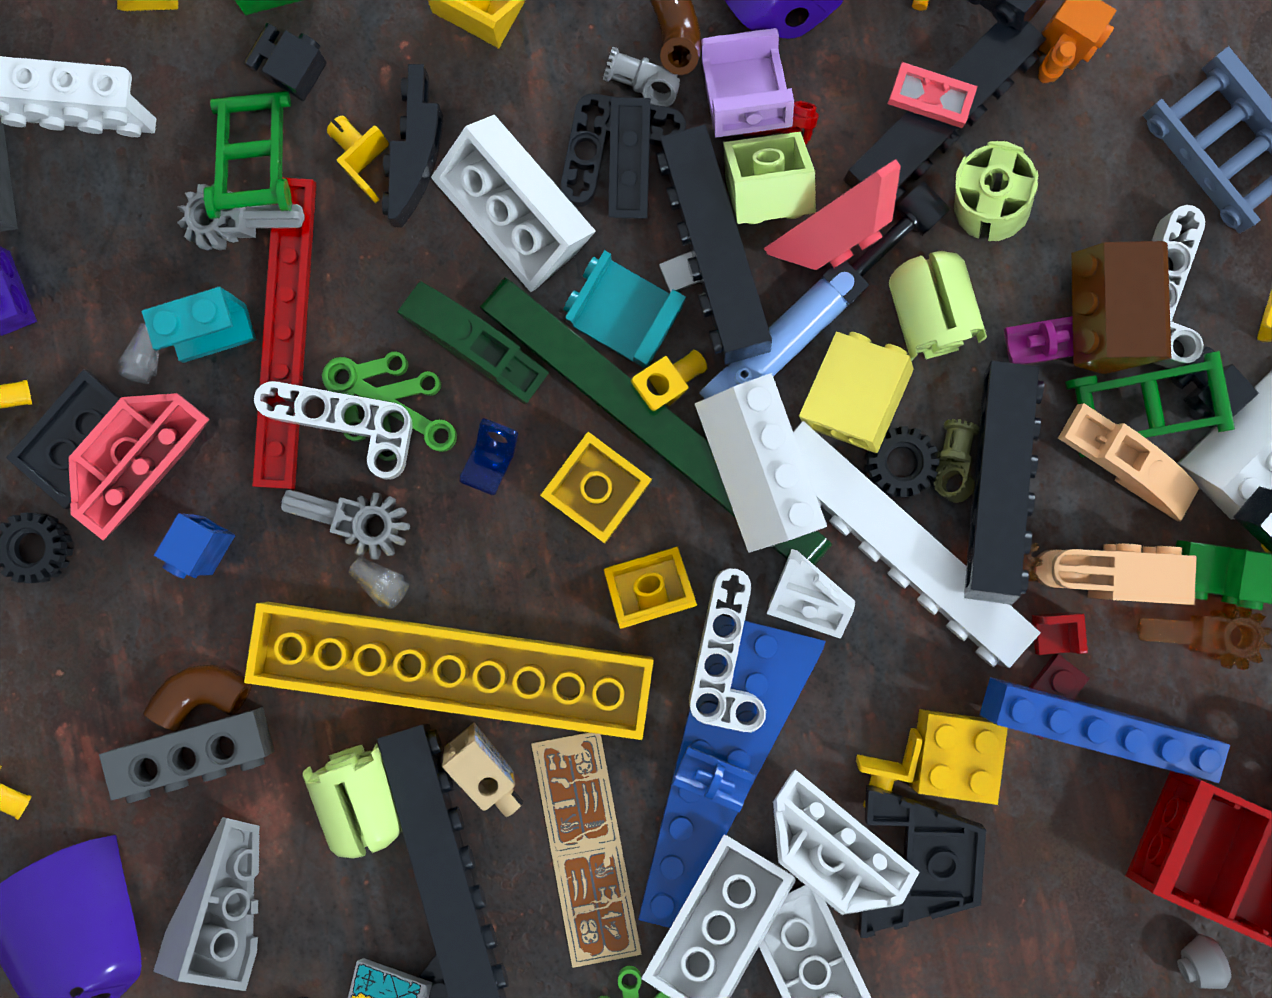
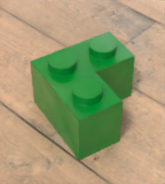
M1177 540L1176 547H1182V555L1196 556L1195 599L1207 600L1208 593L1222 595L1221 602L1237 604V606L1263 610L1264 603L1272 604V554Z

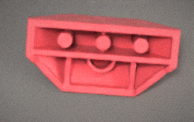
M897 160L889 163L766 246L764 250L770 256L813 270L821 268L828 262L831 263L833 268L837 267L854 255L850 250L853 246L859 244L863 250L883 237L879 230L893 219L901 166Z
M179 393L121 397L69 456L71 515L100 539L105 540L142 503L190 448L210 419Z

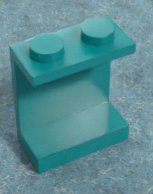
M604 250L599 259L593 257L586 267L583 278L587 279L580 293L574 290L569 296L563 311L567 312L565 317L566 323L646 369L683 308L686 296L674 289L670 293L664 291L612 261L611 253Z
M221 287L142 310L153 350L156 351L174 345L178 361L182 363L257 340L246 304Z

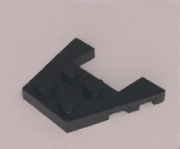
M866 785L864 817L866 824L905 826L903 859L918 870L919 874L902 904L859 912L858 932L860 938L875 936L874 932L893 927L894 930L909 926V922L931 916L932 919L981 906L986 829L983 824L876 786Z

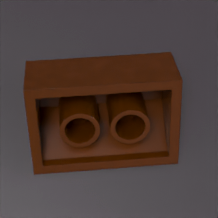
M1165 241L1103 242L1072 252L1074 366L1100 374H1107L1172 358L1168 243Z

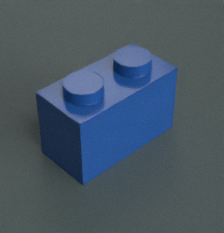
M178 513L154 556L165 562L163 568L166 571L183 579L186 575L197 578L198 575H213L236 535L204 516Z

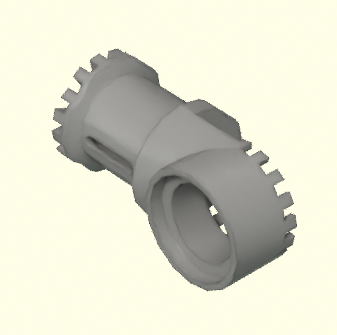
M612 47L608 59L612 62H607L610 68L606 67L604 81L609 82L612 79L633 86V90L642 93L644 98H651V104L669 107L674 103L680 86V79L677 78L678 75L667 71L665 67L650 63L648 58L644 57L640 60L619 53L618 48ZM663 82L670 87L671 91L665 94L658 93L652 88L651 84Z

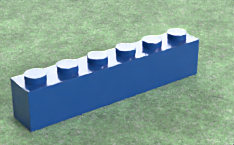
M992 677L989 679L979 714L999 726L1216 783L1220 782L1230 747L1229 744L1202 733Z

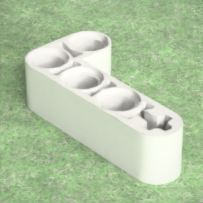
M1191 205L1180 206L1159 221L1152 241H1165L1168 243V257L1171 258L1174 265L1173 271L1169 270L1172 358L1153 362L1167 368H1176L1194 362L1202 354L1204 346L1201 336L1196 331L1171 322L1205 228L1203 213L1200 209ZM1174 340H1178L1183 345V357H1179L1174 352Z
M266 382L256 390L254 404L262 415L275 421L371 437L367 455V464L370 471L385 480L394 479L404 471L412 433V418L403 406L392 402L281 382ZM276 392H278V395L283 399L295 402L294 409L289 406L276 405L273 411V407L267 404L268 397L274 398ZM314 398L322 399L325 404L324 413L316 419L308 418L305 413L307 403ZM353 405L361 406L365 411L363 421L356 426L347 425L344 419L346 410ZM392 412L400 413L404 417L403 428L396 433H389L383 427L385 417ZM383 451H392L397 456L396 467L389 472L380 471L376 465V459Z
M725 569L716 575L713 582L689 695V707L693 716L702 723L742 732H753L758 730L765 721L766 710L763 703L749 692L730 689L751 592V582L743 571ZM731 575H735L736 582L742 584L741 592H734L731 604H739L738 612L727 607L716 608L718 599L726 603L727 590L721 588L723 580L729 581ZM721 614H728L734 620V629L727 636L716 635L713 630L714 619ZM712 654H721L726 659L725 670L718 675H711L704 668L706 659ZM705 693H711L718 698L716 710L709 714L701 713L696 708L698 698ZM743 702H752L757 707L756 716L749 722H742L736 718V709Z

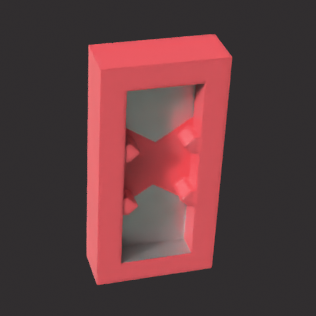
M902 62L887 104L963 128L978 86Z

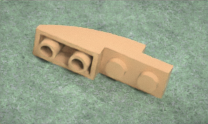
M1084 403L1076 405L1058 439L1115 475L1116 479L1114 481L1176 521L1183 519L1199 490L1194 480L1161 449L1125 423L1115 424Z

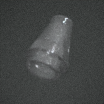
M145 323L139 324L137 332L119 359L118 364L121 366L119 375L135 382L150 384L152 376H157L159 350H153Z
M364 556L359 557L349 570V575L361 585L379 607L386 606L388 609H393L403 599L409 588V584L403 580L404 576L376 564Z

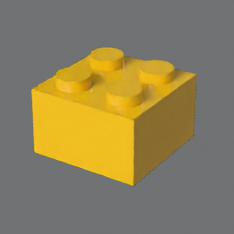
M587 432L540 496L603 543H606L647 489L652 479L598 438Z
M919 709L917 729L923 741L913 783H910L909 787L918 794L998 805L1008 728L996 725L985 718Z

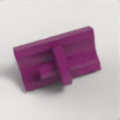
M1073 316L1003 329L1010 363L1028 365L1073 357Z

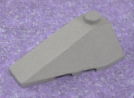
M222 817L165 931L153 972L180 982L246 991L257 954L258 937L253 936L254 914L258 913V900L254 899V878L259 873L260 826Z

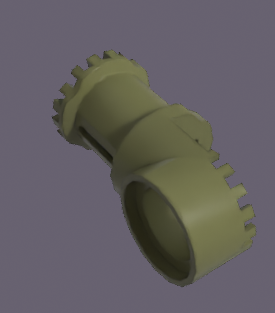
M948 419L944 422L943 428L947 432L943 450L938 452L937 455L939 466H937L936 472L938 473L933 484L935 490L941 496L954 503L963 502L973 493L974 478L970 474L973 458L970 456L973 438L979 433L978 425L972 422L967 425L968 421H964L962 424L961 419H958V421ZM956 474H961L963 477L961 487L955 492H947L946 484L948 480Z

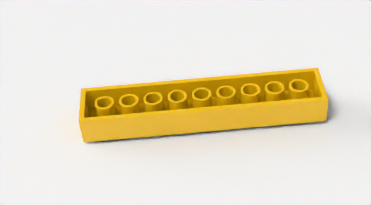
M273 602L256 603L244 683L642 740L654 659L650 656Z

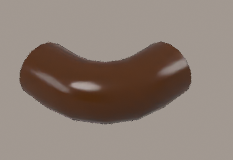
M650 0L662 33L663 45L660 53L662 65L672 74H688L698 64L701 51L700 28L692 1Z
M215 665L190 666L169 677L152 696L143 714L161 727L178 731L189 712L201 704H209L230 716L234 715L247 699L252 684L244 683L245 678L239 674Z

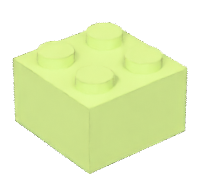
M801 132L723 142L726 185L737 224H758L764 220L778 218L794 219L806 214L816 213L815 170Z

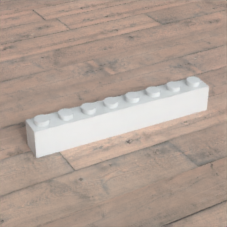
M804 421L800 423L793 433L820 507L822 506L833 516L829 522L843 535L847 536L851 532L862 543L858 548L872 561L877 562L880 558L891 568L888 575L903 588L910 585L920 594L917 601L934 615L938 611L949 620L946 627L963 641L967 637L979 647L975 651L976 654L992 667L999 664L1000 666L1010 668L1041 632L1009 604L964 598L967 566Z

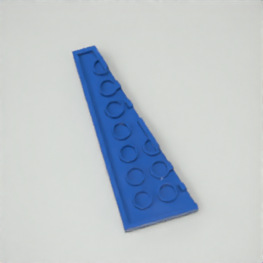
M719 615L714 619L713 630L716 635L727 636L733 631L734 620L732 617ZM744 621L730 689L749 692L755 695L765 707V721L758 730L742 732L702 723L693 716L689 708L638 920L671 928L723 835L728 833L738 813L672 784L687 746L754 773L755 777L748 790L749 792L817 663L826 641ZM721 654L710 655L704 664L706 672L711 675L722 673L726 667V659ZM711 693L701 695L696 702L697 710L704 714L714 712L718 706V698ZM752 702L741 703L736 709V718L742 722L751 721L757 713L756 705Z

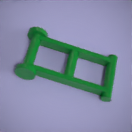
M282 91L211 99L212 113L214 115L217 114L215 184L214 186L205 187L203 194L208 217L210 219L220 218L221 210L272 204H278L282 212L291 211L290 187L287 179H282L283 107H291L289 92ZM271 109V140L229 144L230 113ZM271 156L270 188L227 193L228 160Z
M1220 351L1203 354L1204 362L1100 383H1098L1097 375L1065 382L1066 390L1075 389L1077 404L1084 403L1094 410L1092 393L1141 384L1149 429L1136 432L1145 438L1217 425L1218 432L1235 430ZM1206 371L1215 417L1166 426L1157 380ZM1079 452L1080 458L1086 457Z

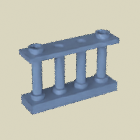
M1228 46L1202 68L1207 75L1206 80L1170 108L1161 99L1143 116L1147 120V126L1151 133L1165 142L1217 206L1225 224L1241 233L1261 221L1253 209L1272 195V175L1245 197L1239 194L1229 179L1265 150L1269 151L1272 155V98ZM1215 91H1220L1231 104V109L1196 137H1193L1180 119ZM1245 121L1254 132L1256 139L1218 168L1204 149L1238 122Z

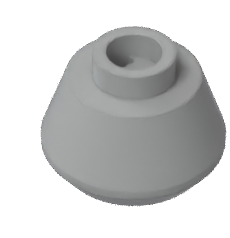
M1200 934L1181 950L1182 958L1177 963L1187 983L1193 982L1196 987L1206 989H1224L1227 987L1231 980L1230 966L1223 950L1212 937Z

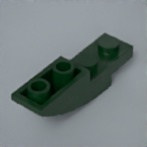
M419 281L397 311L400 316L458 359H464L524 405L528 403L549 373L520 351V346L501 332L422 281Z

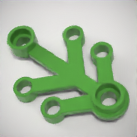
M394 351L388 353L385 358L356 364L353 360L346 357H337L325 365L322 380L328 391L353 396L357 394L364 398L399 404L410 414L412 428L424 435V440L431 449L444 452L450 450L455 445L457 433L449 422L445 420L430 421L396 400L420 393L426 396L437 394L441 388V381L435 373L426 371L421 373L418 378L375 388L365 382L364 379L387 372L393 376L403 375L408 369V360L403 354ZM395 357H399L402 360V367L397 371H393L389 367L390 361ZM342 370L348 371V381L344 384H339L337 382V374ZM427 377L435 379V387L431 390H424L422 387V382ZM353 405L346 410L344 419L347 425L360 424L363 421L359 419L357 405ZM397 412L390 413V415L404 423L402 414ZM387 415L383 421V427L385 431L392 433ZM444 429L448 432V440L445 443L439 444L435 440V434L437 431ZM343 433L347 439L354 442H360L366 438L365 436L352 437L348 433ZM382 452L378 455L380 459L387 462L397 459L395 453L390 457H385Z

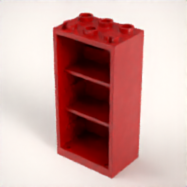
M1170 771L1125 876L1161 898L1272 947V812L1200 779Z

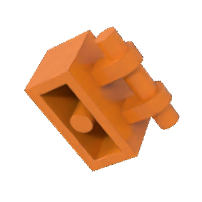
M1064 0L1041 33L1046 40L1039 50L1047 55L1039 66V80L1042 83L1054 82L1063 74L1065 69L1073 70L1081 59L1088 62L1112 33L1114 27L1109 25V22L1117 10L1102 0Z

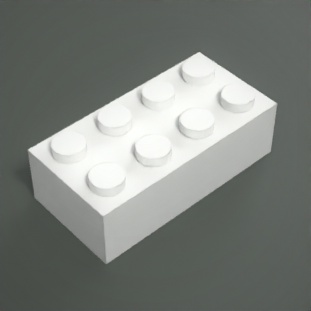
M724 834L641 979L670 998H730L795 883V877Z

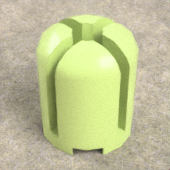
M990 141L986 146L974 150L968 157L965 156L956 172L954 212L959 225L969 235L979 239L983 222L991 223L988 241H1000L1014 236L1025 226L1037 192L1038 171L1036 172L1033 162L1024 153L1022 147L1007 141ZM996 174H1003L1000 192H993Z
M937 251L930 253V259L927 260L923 256L909 259L896 268L890 276L889 287L911 361L920 352L924 353L925 359H930L958 351V347L964 345L963 340L976 336L979 343L987 338L965 261L957 253Z
M375 744L372 751L365 752L363 745L342 750L330 755L331 761L314 773L310 766L302 772L329 849L338 857L358 858L365 856V847L367 846L371 852L375 853L389 846L402 832L378 744Z

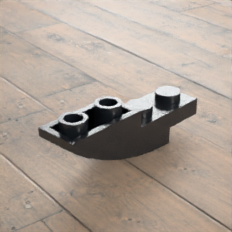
M408 64V78L402 77L401 97L402 101H407V116L400 117L401 139L406 141H390V154L385 153L383 158L384 176L389 177V192H383L382 211L383 215L388 216L392 225L398 228L404 226L426 191L437 161L442 137L443 113L438 103H428L429 76L424 64Z

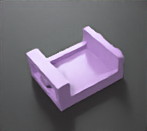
M776 28L719 35L701 40V67L715 138L793 126L794 98L792 89H787L778 49L779 34Z

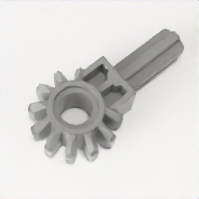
M198 184L197 193L185 192L189 202L187 205L177 206L185 216L177 222L181 228L187 229L184 237L188 241L196 243L199 248L204 250L212 248L226 250L227 241L234 243L239 242L238 238H256V228H300L305 221L302 207L298 204H292L291 211L283 212L280 210L279 205L221 210L220 218L214 219L212 223H209L203 195L204 188L209 187L206 184Z
M291 489L287 490L282 498L281 509L284 512L331 525L329 532L345 536L346 544L351 545L359 541L355 553L362 556L369 549L371 559H379L381 548L387 556L394 555L395 551L391 542L393 541L398 545L406 543L403 537L397 535L398 530L407 531L410 529V524L398 523V519L404 517L407 513L406 509L398 508L392 511L396 505V499L389 496L382 504L380 493H373L370 503L364 496H359L357 502L340 497L338 503ZM379 515L384 521V530L379 536L373 537L368 531V522L372 517Z

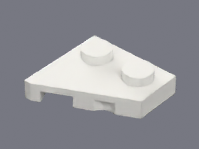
M791 549L769 602L767 614L841 639L853 614L855 600L801 553Z

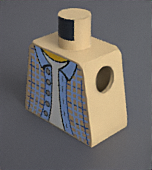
M475 723L471 724L444 746L442 767L481 810L485 811L495 804L501 813L508 817L520 808L523 800L513 789L515 786L514 771Z

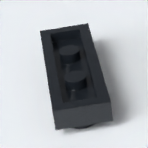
M611 97L609 217L648 218L651 98Z

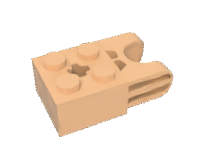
M1103 544V551L1082 549L1046 550L1041 552L1034 561V576L1040 584L1046 587L1088 590V598L1194 605L1196 556L1182 555V547H1142V545Z

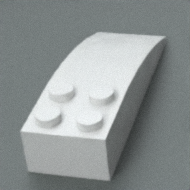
M806 885L788 893L759 945L782 998H871L826 902Z

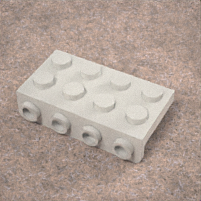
M0 56V118L3 124L25 127L26 122L39 123L43 128L57 131L64 130V126H75L83 132L101 134L103 129L116 130L118 134L128 137H140L141 132L155 133L156 118L130 94L132 75L124 67Z

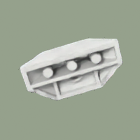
M794 770L773 801L778 863L841 915L902 904L919 871L803 775Z

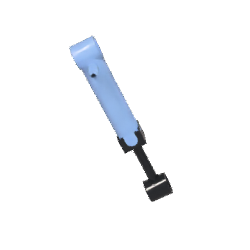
M925 181L920 183L896 207L902 218L852 266L847 261H844L835 268L831 267L816 284L769 327L772 338L771 352L731 363L717 374L699 394L706 399L764 375L772 373L775 376L868 288L869 284L862 276L912 229L923 236L951 208Z

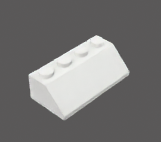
M495 115L465 126L431 176L433 181L530 292L536 290L571 260L596 232Z
M1272 370L1254 387L1259 394L1233 417L1235 430L1218 432V428L1213 427L1177 463L1230 519H1234L1233 516L1259 486L1272 490Z
M772 373L739 384L695 403L748 553L827 527Z

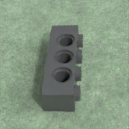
M260 707L112 749L99 754L111 801L125 797L128 804L151 797L150 790L164 786L165 793L187 787L189 786V778L202 775L203 782L223 777L227 775L225 768L240 764L241 771L259 767L265 764L264 757L274 753L275 750L264 709ZM223 736L230 738L234 743L235 749L232 756L224 754L220 748V740ZM185 747L192 749L196 755V763L193 767L187 765L182 758V752ZM147 758L152 759L157 765L158 772L156 777L150 776L145 770Z

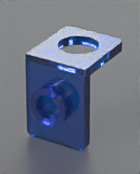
M483 418L479 424L476 445L460 475L459 481L477 490L495 495L514 456L518 432ZM488 432L502 435L507 442L502 443L492 439Z

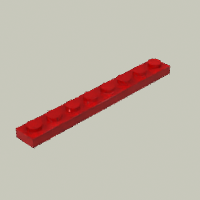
M286 178L290 187L292 204L300 205L305 215L302 227L271 228L260 386L266 382H281L302 386L316 197V182L313 179ZM276 392L274 398L268 397L267 404L273 407V411L276 405L289 406L294 409L295 402L283 399L278 395V392ZM258 411L253 487L295 489L300 425L275 421Z

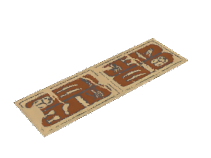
M584 733L531 743L572 968L642 955L601 734Z

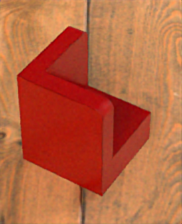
M1065 612L1032 615V625L1041 632L1034 640L1035 654L1088 653L1084 614Z

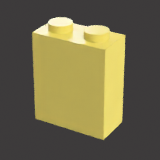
M836 331L799 417L801 421H804L818 433L878 453L914 370L910 356L907 355L908 353L904 349L896 345L886 344L885 347L871 343V340L862 334L850 332L849 335Z

